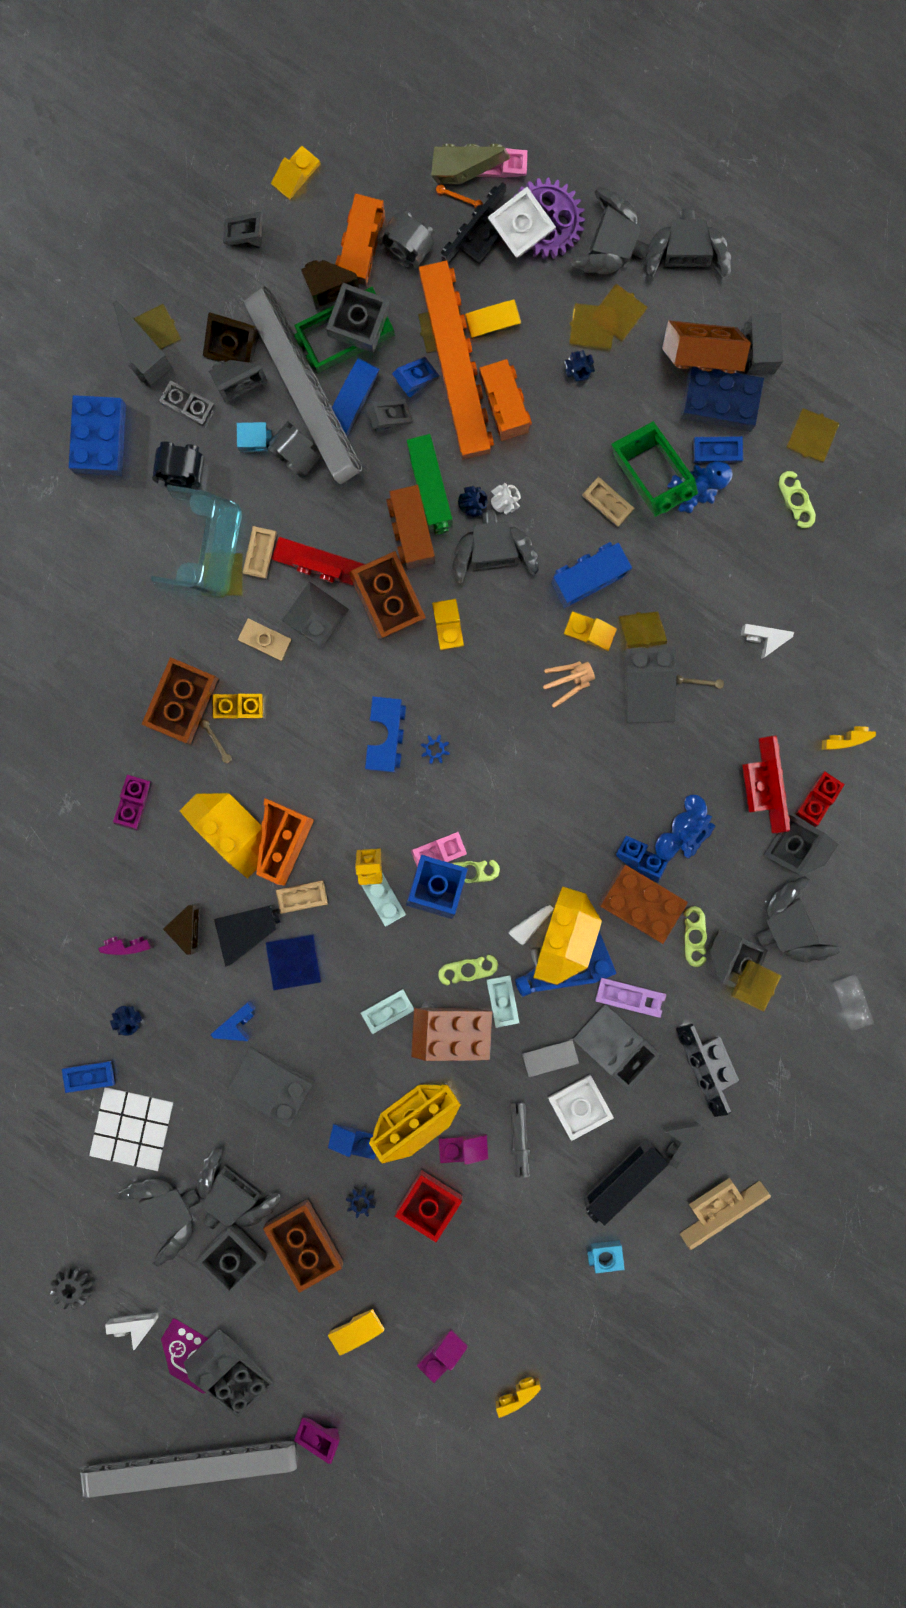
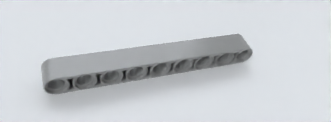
M263 286L245 299V306L329 471L339 484H343L361 472L362 466L306 356L297 343L294 333L275 296L266 286Z
M282 1441L93 1465L81 1469L80 1474L83 1496L98 1497L287 1473L296 1470L298 1463L295 1442Z

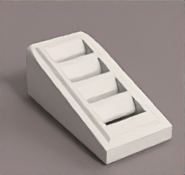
M551 905L543 907L510 929L508 934L521 945H524L553 912L554 908Z

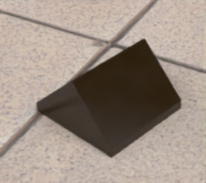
M209 312L203 356L217 361L227 362L234 360L251 363L260 336L257 327Z
M196 903L188 905L163 928L186 955L198 952L200 904Z

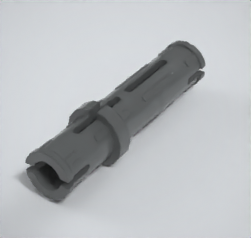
M518 1102L510 1103L513 1133L511 1155L514 1156V1175L518 1178L520 1176H530L528 1160L530 1148H528L525 1102H520V1104Z

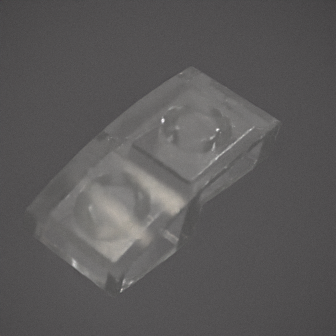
M857 975L833 982L850 1030L854 1031L874 1024Z

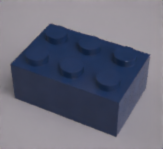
M692 366L688 374L680 419L751 432L756 426L764 378L740 373H726L718 369L703 371L698 367Z

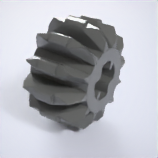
M67 1267L64 1273L59 1271L56 1274L57 1279L51 1282V1286L55 1289L50 1292V1295L58 1296L54 1303L59 1304L62 1301L63 1309H67L69 1304L73 1310L78 1308V1303L82 1306L85 1305L87 1302L85 1297H90L92 1294L88 1289L92 1286V1282L85 1281L88 1273L80 1276V1268H76L72 1273L70 1267ZM69 1284H71V1288L74 1286L76 1289L73 1293L71 1292L72 1289H67Z

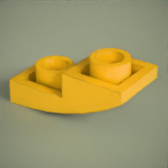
M514 299L465 314L472 338L521 324Z
M212 694V719L263 718L262 694Z
M855 726L854 731L846 732V740H844L842 735H829V739L822 741V750H836L856 746L874 738L876 732L869 731V727Z
M371 1309L353 1317L349 1323L331 1330L327 1336L338 1354L343 1355L370 1341L385 1329L374 1310Z
M527 1377L520 1380L519 1384H516L517 1395L506 1394L501 1396L498 1401H495L498 1417L501 1418L518 1410L533 1399L541 1390L539 1378Z

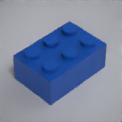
M73 395L69 469L74 474L122 476L126 404L122 398Z
M609 542L598 548L599 551L591 557L590 554H586L576 560L575 566L569 568L568 565H565L555 571L556 574H554L551 584L564 609L630 573L632 566L619 542L614 545Z

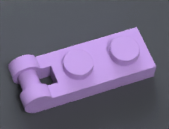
M601 978L595 1001L661 1018L663 1010L660 1009L662 1001H665L667 994ZM647 997L653 998L651 1007L645 1006Z

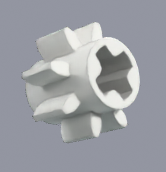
M504 483L491 491L495 495L491 498V504L497 512H504L507 515L509 512L512 513L520 507L517 501L520 500L521 496L515 486H507Z

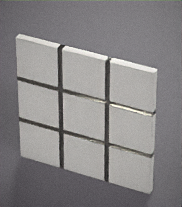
M105 1087L89 1156L158 1171L173 1102Z

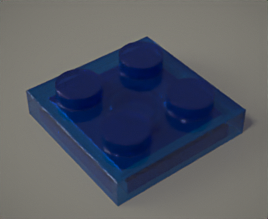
M314 934L265 943L273 991L322 982Z

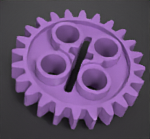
M537 178L535 186L529 181L526 187H528L556 226V229L549 234L551 240L543 238L530 248L533 250V257H536L539 252H542L543 259H546L549 253L553 259L557 256L558 252L563 256L566 253V248L571 250L574 247L573 242L577 243L580 240L577 234H581L584 231V228L579 225L585 222V218L579 217V215L585 210L584 208H577L581 199L574 200L572 198L575 191L566 192L568 184L560 188L558 179L553 185H551L550 178H547L544 184H542L540 178ZM521 186L520 189L518 190V193L521 192V191H522L523 189H525V188ZM542 197L550 199L551 206L545 205L542 202ZM558 216H564L568 224H562L558 220Z

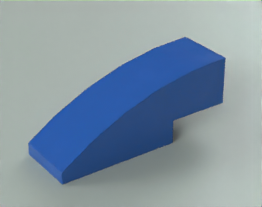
M360 358L355 362L332 406L346 436H349L354 422L361 412L380 371L379 368Z

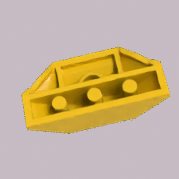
M230 793L195 794L181 808V814L230 865L248 879L257 870L259 844H261L262 837L261 824Z
M562 886L533 978L558 985L588 968L602 920L586 893Z
M418 1085L380 1113L369 1145L382 1164L410 1157L450 1127L461 1104L448 1085Z

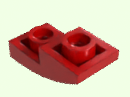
M824 771L800 805L796 815L812 826L817 827L845 784Z

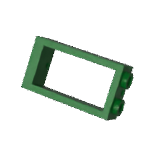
M373 286L364 290L377 295ZM334 306L294 325L297 332L294 334V337L300 347L304 346L307 355H305L311 368H315L317 374L365 351L351 346L321 362L318 361L305 334L328 323ZM388 316L377 344L395 336L394 328Z
M654 421L611 444L615 460L655 517L668 512L671 508L690 500L698 494L695 478ZM656 445L682 483L653 498L628 460Z
M431 434L408 439V453L416 484L419 487L429 533L434 532L435 535L449 532L448 528L453 527L452 515Z

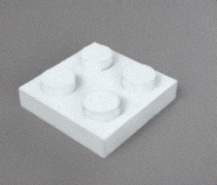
M528 187L488 216L489 221L516 258L520 257L556 229V226Z
M591 1075L548 1097L571 1141L614 1118Z

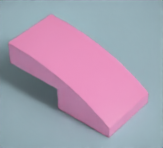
M506 148L510 155L509 160L476 177L505 178L526 176L527 150Z
M459 832L411 850L416 866H418L421 855L449 862L467 854Z

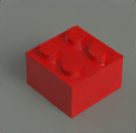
M421 1170L396 1209L395 1217L434 1242H437L462 1203V1195Z

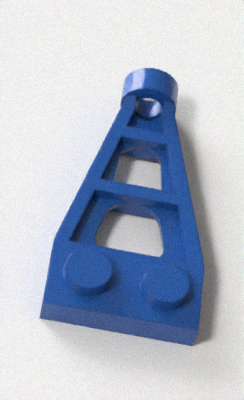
M599 931L588 968L584 973L576 974L562 983L554 985L533 978L536 970L535 967L526 975L516 978L515 983L520 995L524 997L537 991L596 983L601 981V978H608L617 973ZM527 980L532 982L531 988Z

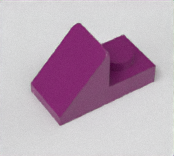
M487 1134L440 1137V1163L464 1162V1165L487 1160Z
M450 1329L417 1363V1367L435 1383L448 1369L451 1371L468 1346Z
M302 1418L294 1441L326 1463L331 1464L340 1438L337 1428L325 1429L310 1418Z

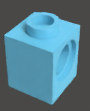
M266 422L237 423V448L240 452L268 451V444L272 440L273 435L272 430H268Z
M620 1240L591 1244L592 1251L587 1252L589 1266H594L595 1273L625 1270ZM609 1252L612 1254V1257L607 1262H601L599 1260L600 1254Z

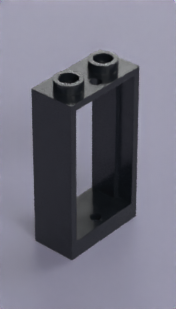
M646 1139L584 1198L588 1216L595 1223L600 1221L605 1226L669 1165L664 1156Z

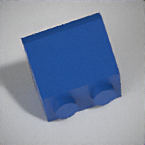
M421 855L406 906L452 919L456 913L468 868Z

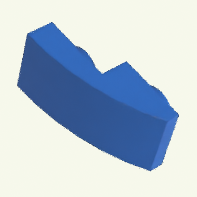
M626 836L616 856L630 868L659 883L668 862L661 860L658 855L647 851V844Z

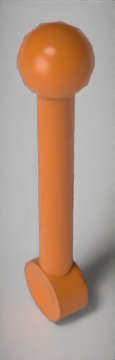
M442 184L436 187L438 195L446 194L474 205L475 208L479 204L483 206L481 200L475 201L449 191Z

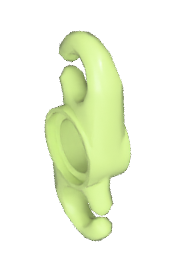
M786 471L779 477V488L785 499L786 506L793 511L796 520L800 518L802 513H808L810 516L809 521H798L797 525L801 528H809L815 523L816 518L809 495L802 489L799 480H795L794 485L791 487L785 485L786 478L791 477L795 479L797 477L795 472ZM799 493L803 496L804 502L801 506H795L791 503L792 494Z
M485 860L481 862L465 861L452 863L462 867L473 865L476 868V876L473 879L465 878L464 882L466 883L493 881L500 873V867L494 860L489 861V864L494 868L491 875H487L484 872V868L487 865Z
M691 906L685 910L684 916L688 917L692 912H695L699 915V919L696 922H691L688 918L684 921L686 926L684 932L685 957L691 966L700 967L705 964L707 958L703 956L699 961H695L692 959V953L699 951L702 955L706 954L705 914L701 908ZM692 930H699L701 932L702 939L699 943L693 944L690 942L689 933Z
M487 955L486 959L492 963L490 970L483 969L482 963L485 958L482 956L477 959H464L445 964L439 970V980L446 986L450 985V981L445 978L447 970L454 972L452 979L454 984L460 981H473L489 977L497 971L498 962L494 956ZM466 963H471L475 967V973L471 977H465L461 973V968Z

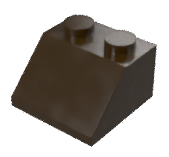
M318 260L311 261L304 266L305 268L301 269L304 283L315 310L336 302L343 283L359 288L356 273L325 260L319 262Z

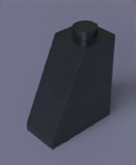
M273 905L214 919L225 967L235 963L279 928L278 923H281V917L278 909H274Z

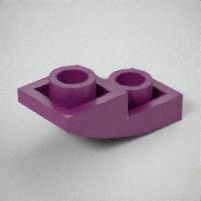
M130 775L126 776L120 794V802L113 820L115 825L137 831L146 803L150 781Z
M115 936L103 941L105 946L98 949L100 953L126 955L154 948L152 939L144 940L142 936L129 941L131 946L128 947L125 938L118 940V937Z

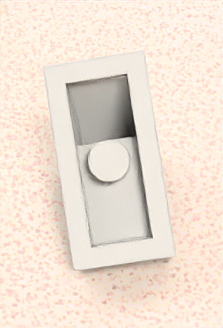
M750 624L743 625L741 630V636L747 637L746 641L761 643V639L764 640L761 659L791 639L794 634L791 631Z
M158 1313L111 1318L105 1325L106 1335L114 1334L115 1337H121L131 1332L133 1350H135L158 1319Z

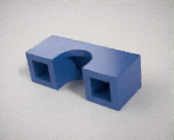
M372 696L370 721L385 725L388 730V737L381 745H367L366 770L395 773V768H400L401 754L397 753L398 744L403 743L404 730L399 729L400 720H405L406 705H402V699Z

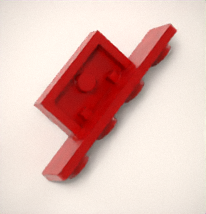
M282 537L278 538L272 555L273 561L297 568L296 571L301 574L310 576L311 573L320 575L319 579L333 583L336 580L351 586L354 585L348 573L365 565Z
M777 736L759 738L762 762L742 765L749 812L769 810L772 833L789 832L790 818L787 810L783 769L781 767L780 747Z

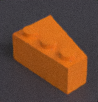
M355 193L352 209H350L348 214L347 231L342 236V253L337 256L335 265L356 273L358 284L367 286L378 245V238L385 219L383 200Z
M505 359L480 367L479 375L500 441L527 434L532 422L529 412L525 410L523 404L525 401L522 390L517 388L515 382L517 374L514 365L510 366L508 360Z
M264 798V819L261 825L262 837L261 844H259L256 875L275 884L285 886L314 819Z

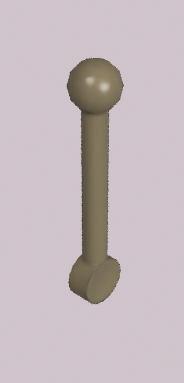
M681 675L676 676V684L715 686L716 689L724 687V681L721 679L708 681L683 678Z
M207 719L201 720L200 726L211 737L222 755V761L230 763L232 758L229 754H226L209 727V721Z

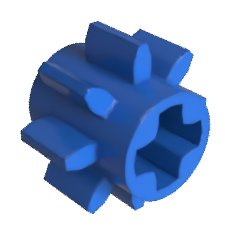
M438 735L437 740H432L431 736H428L429 743L421 744L423 748H426V752L421 756L426 757L428 755L430 757V764L433 763L434 759H438L440 763H443L442 755L450 754L448 751H444V747L448 746L449 742L442 744L440 742L441 735ZM438 743L442 752L432 756V752L428 748Z

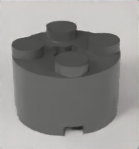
M401 210L400 213H396L379 236L378 243L380 247L383 244L388 249L386 254L395 262L407 268L411 264L414 265L413 269H417L434 245L432 237L434 231L428 224H421L413 219V216L408 211Z
M289 421L284 424L269 442L268 450L281 461L284 459L288 460L286 466L299 477L303 474L306 476L322 457L318 447Z

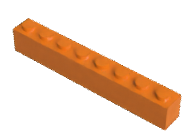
M447 261L420 266L419 275L462 460L490 454V446H494L492 432H487L485 423L489 422L486 408L481 409L480 399H483L481 385H476L474 376H477L478 372L475 361L471 362L469 353L472 352L470 338H465L463 329H467L464 314H459L458 306L462 304L459 291L454 292L453 283L456 282L454 268H449Z

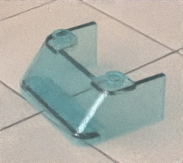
M168 485L167 490L172 498L190 501L192 511L199 516L207 517L199 563L182 564L178 568L176 580L151 576V582L160 588L222 597L227 594L230 588L242 521V510L237 503L209 492Z

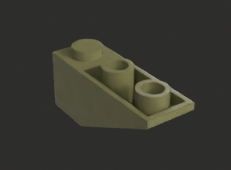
M443 144L442 147H434L431 176L437 184H462L509 160L510 155L506 148L500 144H490L489 147H479L476 144H466L465 147Z

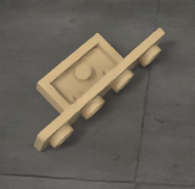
M728 1178L689 1204L699 1221L681 1232L680 1236L689 1250H692L755 1207L761 1205L771 1195L761 1181L739 1193L734 1183Z

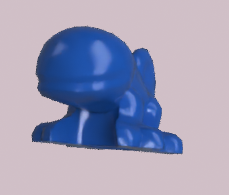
M712 462L706 468L694 465L693 471H690V473L695 478L698 494L690 500L682 502L678 511H685L690 514L698 502L706 503L707 501L711 504L714 503V496L717 494V490L725 488L733 477L731 467L724 462ZM674 475L667 487L673 488L681 484L682 481L677 475Z
M687 796L684 801L687 812L680 813L675 817L672 823V833H663L657 839L655 850L661 860L665 862L670 861L680 848L684 851V856L689 859L696 854L701 843L711 836L716 825L709 823L712 816L707 815V805L701 796Z

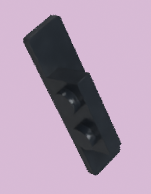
M502 182L498 187L494 186L487 195L488 200L483 206L479 204L471 215L473 218L468 224L464 223L456 233L458 237L454 242H448L441 251L442 261L449 263L461 248L480 263L501 236L489 221L488 216L495 212L493 210L494 206L506 193L505 183Z
M693 1024L679 1026L676 1028L679 1040L684 1046L689 1063L693 1067L698 1084L708 1102V1108L714 1117L730 1114L731 1110L722 1090L737 1083L739 1079L721 1037H714L702 1044Z

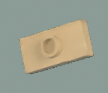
M599 476L582 494L589 503L617 527L635 509Z
M252 527L243 568L244 575L267 579L277 531Z
M248 618L238 641L282 661L292 639Z
M324 880L276 890L280 914L328 904Z

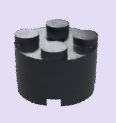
M167 441L160 442V447L155 452L152 480L156 483L159 480L164 481L165 487L173 489L192 490V485H196L199 488L202 480L204 455L199 452V447L196 445L187 444L185 447L175 446L174 443Z

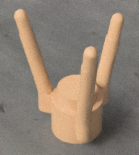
M579 661L574 664L544 670L545 673L572 670L571 675L545 684L543 686L544 689H549L571 680L575 684L580 683L552 704L553 708L569 699L581 689L590 686L589 681L594 680L595 676L589 662L581 664Z

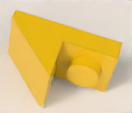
M301 146L289 160L286 157L283 158L271 185L290 200L320 166V160Z
M456 599L433 602L440 651L464 647Z
M572 611L563 635L609 651L617 628L598 618L592 619Z
M381 848L357 850L355 868L359 885L382 883Z

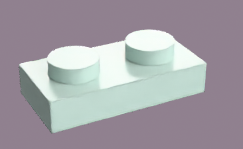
M383 873L381 884L361 885L385 927L406 915Z
M511 976L486 979L495 1027L518 1024L519 1018Z
M401 989L362 1011L361 1015L371 1033L374 1034L413 1012L414 1007L404 989Z

